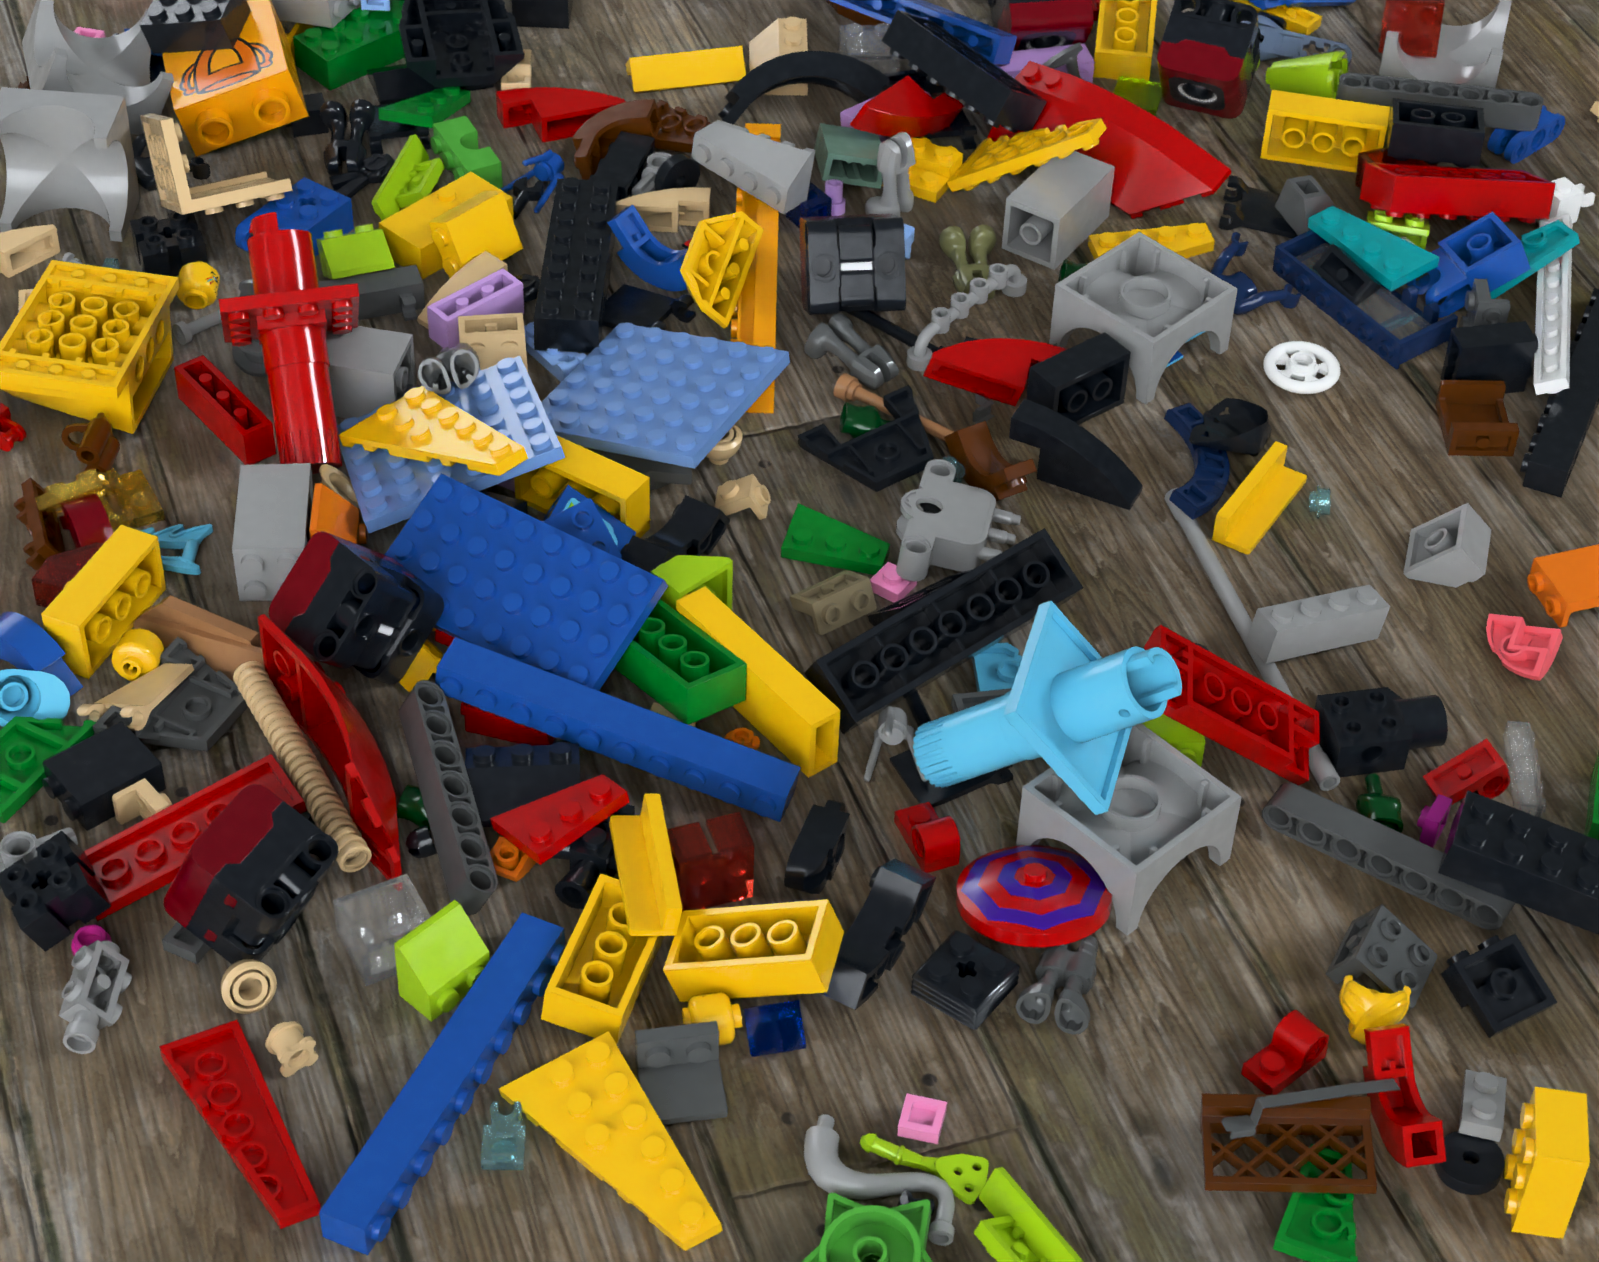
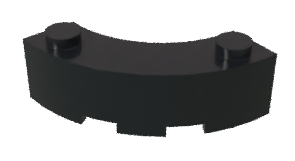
M685 495L682 503L678 504L674 509L672 518L657 533L644 539L632 536L629 544H626L620 552L622 560L651 573L658 565L667 562L677 555L700 556L702 553L709 555L725 532L730 519L720 509Z
M893 859L875 869L869 882L871 891L857 918L842 938L827 993L820 994L854 1010L872 996L878 989V983L874 982V980L879 979L885 969L891 971L906 945L901 938L908 933L914 922L918 923L936 880L935 876L897 859Z

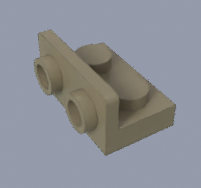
M849 570L840 572L790 596L794 610L812 616L815 631L819 635L831 632L875 611L877 608L870 578Z

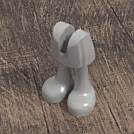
M906 132L897 133L890 140H885L879 145L877 170L882 175L883 192L882 196H874L866 201V215L894 214L900 217V211L908 213L913 208L914 194L910 189L909 167L915 165L916 162L913 143Z

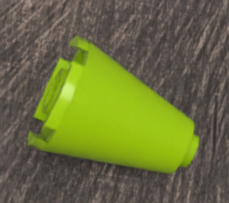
M1333 51L1275 61L1271 67L1267 68L1266 84L1270 85L1271 90L1336 99L1339 78L1342 74L1349 73L1348 59L1342 58L1346 53L1344 51Z

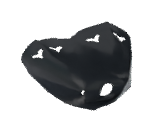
M1226 398L1216 404L1210 411L1204 413V424L1193 428L1189 442L1207 448L1248 454L1253 457L1257 456L1271 436L1272 429L1269 425L1268 411L1248 401ZM1226 407H1229L1228 411L1230 414L1219 415V413L1225 411ZM1205 431H1207L1209 437L1201 436V435H1205Z

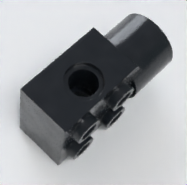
M1388 687L1317 695L1315 710L1319 712L1320 746L1323 752L1328 755L1339 777L1403 770L1410 749L1442 746L1446 742L1448 733L1447 715L1444 705L1437 695L1402 699Z

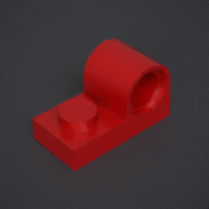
M1487 738L1422 776L1435 798L1438 794L1453 799L1452 805L1463 799L1467 791H1476L1479 795L1492 799L1502 794L1510 784L1506 763Z
M930 802L895 811L894 822L922 871L931 873L959 864L960 836L952 817L948 815L939 818Z
M1293 1010L1279 1022L1273 1033L1271 1043L1243 1064L1241 1074L1264 1094L1277 1095L1326 1057L1329 1035L1298 1010Z

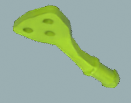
M868 1133L860 1138V1145L868 1154L871 1152L893 1161L895 1165L912 1167L936 1175L950 1186L954 1196L966 1204L972 1205L975 1203L987 1182L989 1162L984 1157L962 1153L939 1158L927 1157L906 1149L903 1145L898 1146L876 1137L877 1134ZM973 1167H977L979 1171H975ZM954 1171H958L961 1175H956ZM965 1188L971 1189L972 1192L966 1191Z

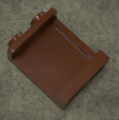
M1442 380L1440 382L1435 406L1448 455L1514 456L1520 431L1518 423H1509L1503 402L1506 390L1504 381Z

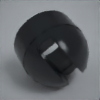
M427 825L416 828L409 833L406 838V846L409 848L408 852L413 857L425 858L437 854Z

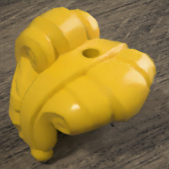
M1352 975L1344 977V983L1339 994V1003L1350 1020L1348 1024L1350 1037L1357 1040L1360 1044L1366 1045L1364 1029L1394 1025L1400 1022L1407 1014L1411 989L1408 986L1404 985L1403 990L1395 993H1380L1375 989H1368L1353 981Z

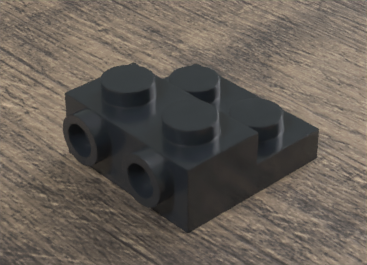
M1516 934L1502 940L1498 935H1495L1477 946L1479 951L1471 955L1468 950L1459 952L1446 961L1449 967L1441 973L1461 1009L1468 1005L1471 1007L1489 1038L1551 1008L1557 1003Z

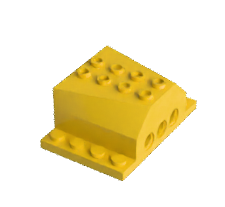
M51 260L0 342V389L16 398L89 421L96 418L102 412L112 425V428L134 434L174 360L169 306L179 289L178 277Z

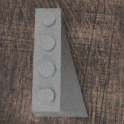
M717 120L694 133L691 154L693 160L783 215L807 200L815 156L814 149L806 147L802 150L796 148L794 143L788 141L782 143L773 141L769 135L762 133L754 135L749 133V130L721 120Z
M1364 585L1258 608L1246 643L1265 664L1378 639L1390 605L1371 585Z

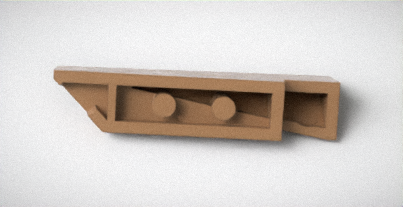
M170 595L164 598L158 605L150 606L134 622V629L141 628L156 634L162 641L164 648H167L177 637L183 639L187 643L189 650L196 656L201 654L208 666L216 672L221 671L232 681L235 670L243 663L257 661L264 666L259 632Z

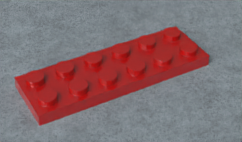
M269 754L85 850L84 852L96 873L93 878L101 884L111 904L110 908L99 914L95 919L99 921L173 882L194 841L247 785H262L300 814L307 811L304 800L273 755Z

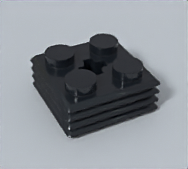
M955 930L912 975L913 985L911 986V994L972 1030H976L1018 984L1020 966L1002 954L974 940L969 935Z

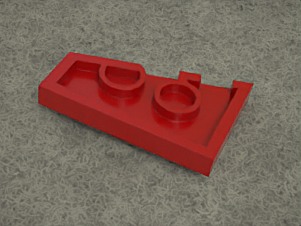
M601 774L494 816L490 820L493 830L541 865L630 801L628 792L604 774Z

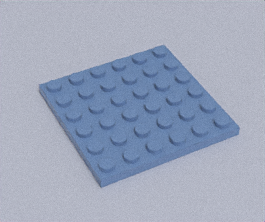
M619 323L599 343V347H595L541 403L556 435L585 448L695 469L790 363L789 351L777 350L773 347L748 345L744 342L719 340L715 337L695 336L686 332L666 331L657 327L649 328L633 325L632 323Z
M521 356L504 358L494 366L483 370L479 369L477 378L468 388L460 389L452 381L450 393L445 395L437 394L524 447L528 459L500 476L468 470L466 464L455 463L452 467L444 466L441 464L440 459L432 458L429 462L392 456L387 449L378 448L374 452L366 451L361 444L356 443L352 448L345 447L339 438L343 459L369 534L410 518L441 473L475 490L481 491L566 458ZM381 406L361 417H351L342 421L340 425H337L338 435L376 413Z

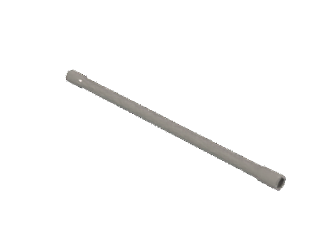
M1177 488L1169 490L1164 497L1165 502L1173 517L1179 522L1264 682L1293 697L1275 662L1265 664L1246 643L1252 625L1250 616L1197 519L1192 520L1169 500L1173 490ZM1320 744L1309 748V769L1318 786L1323 791L1334 789L1340 783V777L1328 755L1323 752Z

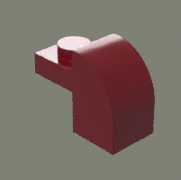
M93 492L60 503L64 515L59 516L62 527L70 531L78 556L96 553L114 533L106 510L96 493Z

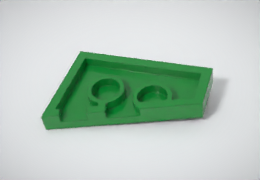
M460 87L439 88L379 108V120L433 128V124L444 121L471 102V91L462 90Z
M799 503L781 547L782 558L875 575L886 564L890 552L889 543Z
M1327 1148L1318 1154L1331 1165H1334L1343 1157L1340 1153ZM1310 1161L1303 1165L1300 1171L1306 1178H1318L1324 1173ZM1352 1162L1340 1171L1349 1179H1353ZM1292 1192L1276 1235L1273 1249L1307 1262H1358L1355 1249L1356 1223H1354L1353 1217L1354 1193Z

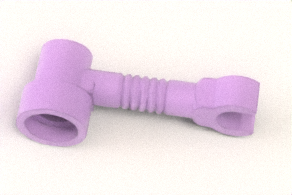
M836 179L827 180L825 182V196L821 199V212L828 216L842 215L845 213L846 200L843 197V182Z

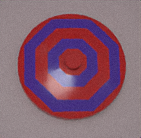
M1022 845L1006 847L986 853L968 864L957 880L956 905L963 920L975 931L990 939L1021 947H1053L1076 942L1090 936L1101 928L1109 918L1112 910V894L1108 892L1098 873L1082 855L1056 847L1041 845L1029 847Z

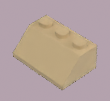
M778 18L749 42V72L764 62L778 56L808 51L806 18ZM808 83L778 87L763 95L808 96Z

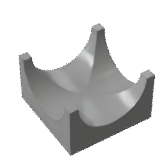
M36 0L22 40L30 89L125 96L130 133L136 135L144 133L140 115L149 113L161 115L174 82L173 74L162 71L152 83L150 81L151 48L140 27L148 9H146L138 23L129 30L112 37L92 38L77 34L63 25L54 12V0Z
M1395 0L1389 31L1387 30L1379 75L1495 88L1503 56L1502 46L1512 0H1499L1494 10L1485 18L1462 26L1445 25L1428 18L1418 9L1414 0Z
M1 87L0 140L5 153L7 182L5 203L0 218V232L14 230L26 219L44 211L60 208H77L91 211L103 217L110 225V241L123 242L130 225V220H132L140 201L125 96Z
M1138 232L1055 284L1049 344L1054 345L1057 343L1058 347L1064 348L1067 346L1068 339L1076 328H1088L1099 333L1106 332L1131 352L1129 366L1135 380L1136 399L1146 405L1154 399L1157 385L1169 361L1190 338L1205 331L1209 337L1211 350L1220 355L1228 349L1238 288Z
M1138 724L1132 726L1108 812L1095 815L1050 767L1022 787L1016 846L1025 845L1030 847L1038 845L1042 838H1050L1067 844L1081 854L1098 873L1108 892L1112 894L1116 915V928L1128 936L1138 928L1142 912L1156 887L1184 857L1201 847L1207 846L1209 859L1217 865L1221 866L1230 859L1242 797L1146 726Z

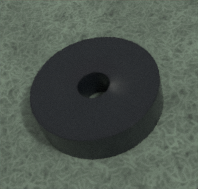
M675 154L669 157L657 171L654 181L655 190L696 187L700 177L699 165L686 154Z
M1458 1131L1444 1137L1446 1162L1435 1163V1169L1439 1178L1448 1187L1463 1194L1480 1195L1493 1190L1498 1185L1504 1170L1505 1159L1500 1147L1493 1140L1461 1134ZM1465 1161H1471L1474 1164H1468Z

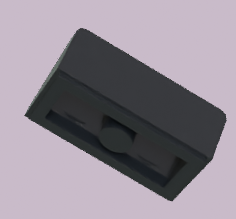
M1332 244L1312 267L1333 288L1356 306L1378 291L1382 286L1348 253L1335 244Z

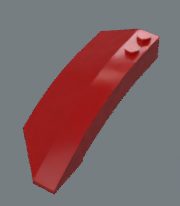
M1029 61L1015 77L1016 80L1047 101L1032 130L1048 128L1052 132L1059 125L1065 124L1067 128H1070L1077 122L1102 118L1107 129L1099 137L1100 142L1089 150L1084 151L1080 148L1075 151L1115 166L1111 204L1130 215L1131 219L1143 216L1144 211L1160 207V210L1183 204L1185 198L1201 194L1202 198L1212 195L1232 173L1230 168L1174 127L1098 85ZM1001 125L999 128L992 126L987 138H991L995 142L1000 136L1008 135L1010 139L1014 135L1025 131L1018 130L1017 133H1013Z
M265 614L258 616L265 671L268 673L269 678L272 680L273 685L281 695L282 700L285 702L299 728L310 738L326 759L337 778L349 804L350 816L371 850L370 862L396 889L403 886L396 795L386 762L373 734L361 714L347 698L340 683L337 681L333 682L325 674L320 663L317 661L313 662Z

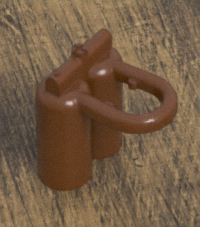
M101 412L89 423L67 425L61 434L63 443L71 450L76 451L77 458L82 463L87 464L84 471L86 477L96 483H102L107 480L120 450V443L112 433V425L106 419L104 413ZM80 431L84 433L80 444L71 440L69 437L71 432Z

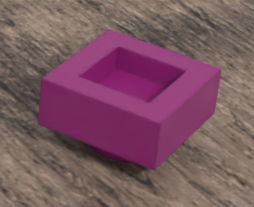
M1438 794L1431 807L1424 806L1417 826L1422 828L1419 842L1434 848L1446 826L1453 799Z

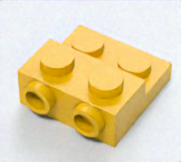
M913 137L911 140L916 163L909 167L910 189L915 197L936 203L949 188L946 182L962 165L963 153L959 152L954 146H939L933 144L928 138Z

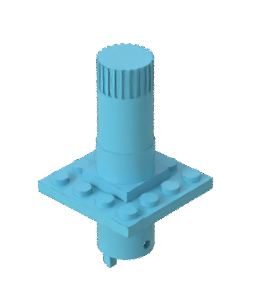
M1050 600L1038 606L1011 691L1000 697L919 726L915 732L916 736L913 738L916 764L919 766L921 774H924V778L929 780L930 784H935V787L944 788L1025 760H1034L1042 757L1095 815L1108 812L1132 726L1160 717L1166 709L1167 700L1181 695L1182 681L1180 672L1171 655L1160 647H1153L1148 650L1141 647H1131L1102 658Z

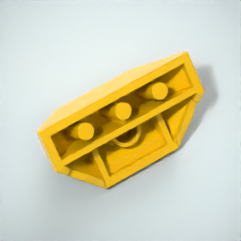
M743 211L699 221L680 268V273L690 296L701 311L723 329L729 326L764 231Z

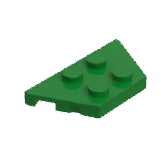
M15 716L0 730V822L5 824L43 787L42 779L46 778L43 761L93 736V725L96 722L84 720L83 726L63 725L62 719L57 718L38 720L33 717Z

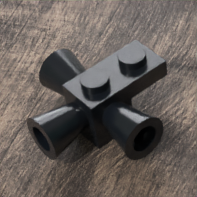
M626 804L612 815H635V806ZM611 816L551 857L554 859L570 860V871L555 886L556 896L569 907L584 909L600 873L613 878L615 874L618 875L609 826Z

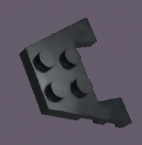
M909 385L883 396L884 407L895 420L843 444H840L824 424L798 435V445L802 449L875 492L923 471L928 461L934 459L925 429L920 421L917 404H915L912 389Z

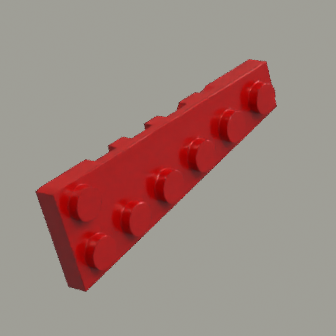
M238 1020L159 1046L163 1062L279 1228L283 1229L318 1216L321 1210L320 1202Z

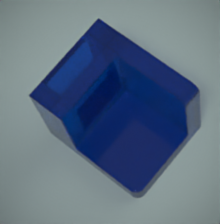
M810 182L807 200L787 212L786 218L800 228V217L831 216L832 199Z
M799 1000L743 1009L750 1055L752 1057L806 1048Z

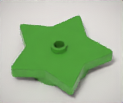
M831 1192L827 1198L825 1229L820 1245L802 1262H933L926 1252L931 1218L930 1201L923 1199L888 1208L879 1205H862Z

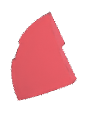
M1489 614L1487 619L1486 631L1488 642L1492 652L1497 654L1502 665L1521 677L1540 681L1548 672L1563 639L1561 630L1526 626L1524 618L1518 616Z

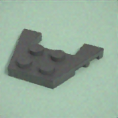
M177 637L161 653L160 666L164 663L192 664L194 671L150 712L147 723L142 730L131 731L143 744L208 752L248 706L238 687L221 671H214L206 664L205 658L201 654L196 656L188 649L187 643ZM112 705L93 725L94 735L120 721L128 726L132 722V717H121V708Z

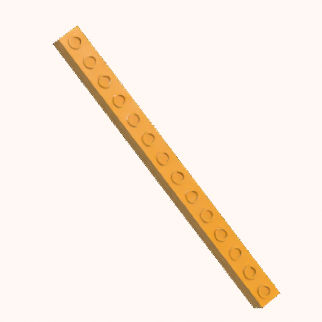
M745 123V128L749 130V133L754 135L766 134L771 137V140L780 142L781 124ZM737 187L736 212L743 211L764 231L732 318L738 319H731L730 341L744 342L748 345L773 347L775 349L779 211ZM775 380L745 413H774Z

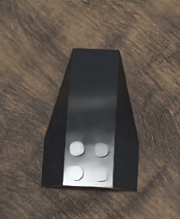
M405 0L403 3L399 33L406 66L436 88L495 84L524 59L515 17L511 12H507L503 0Z

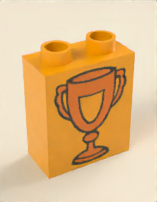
M246 0L251 12L233 49L162 53L166 73L173 74L174 79L170 90L173 109L196 156L309 116L290 44L271 0Z

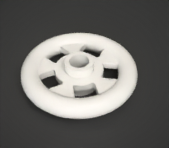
M1289 341L1278 344L1268 351L1263 362L1265 374L1271 382L1286 391L1298 394H1316L1328 390L1338 381L1341 372L1337 358L1329 350L1320 345L1305 341ZM1315 358L1319 359L1323 363L1317 364ZM1276 364L1286 365L1285 370H1278ZM1317 373L1325 375L1321 379L1315 378Z

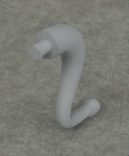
M820 1115L817 1126L807 1129L804 1140V1160L808 1174L817 1186L828 1193L832 1192L847 1199L858 1200L902 1194L905 1189L910 1193L927 1192L933 1194L938 1200L935 1221L929 1226L928 1239L932 1243L946 1246L953 1242L955 1228L952 1225L955 1200L952 1189L944 1180L935 1175L922 1172L873 1174L854 1171L846 1167L838 1156L840 1138L837 1132L833 1130L835 1120L832 1116Z

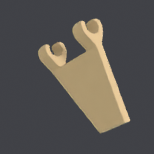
M164 663L97 702L80 705L77 709V714L79 716L89 715V720L97 722L114 705L121 708V717H132V722L127 727L133 731H140L145 727L150 712L194 671L193 665Z

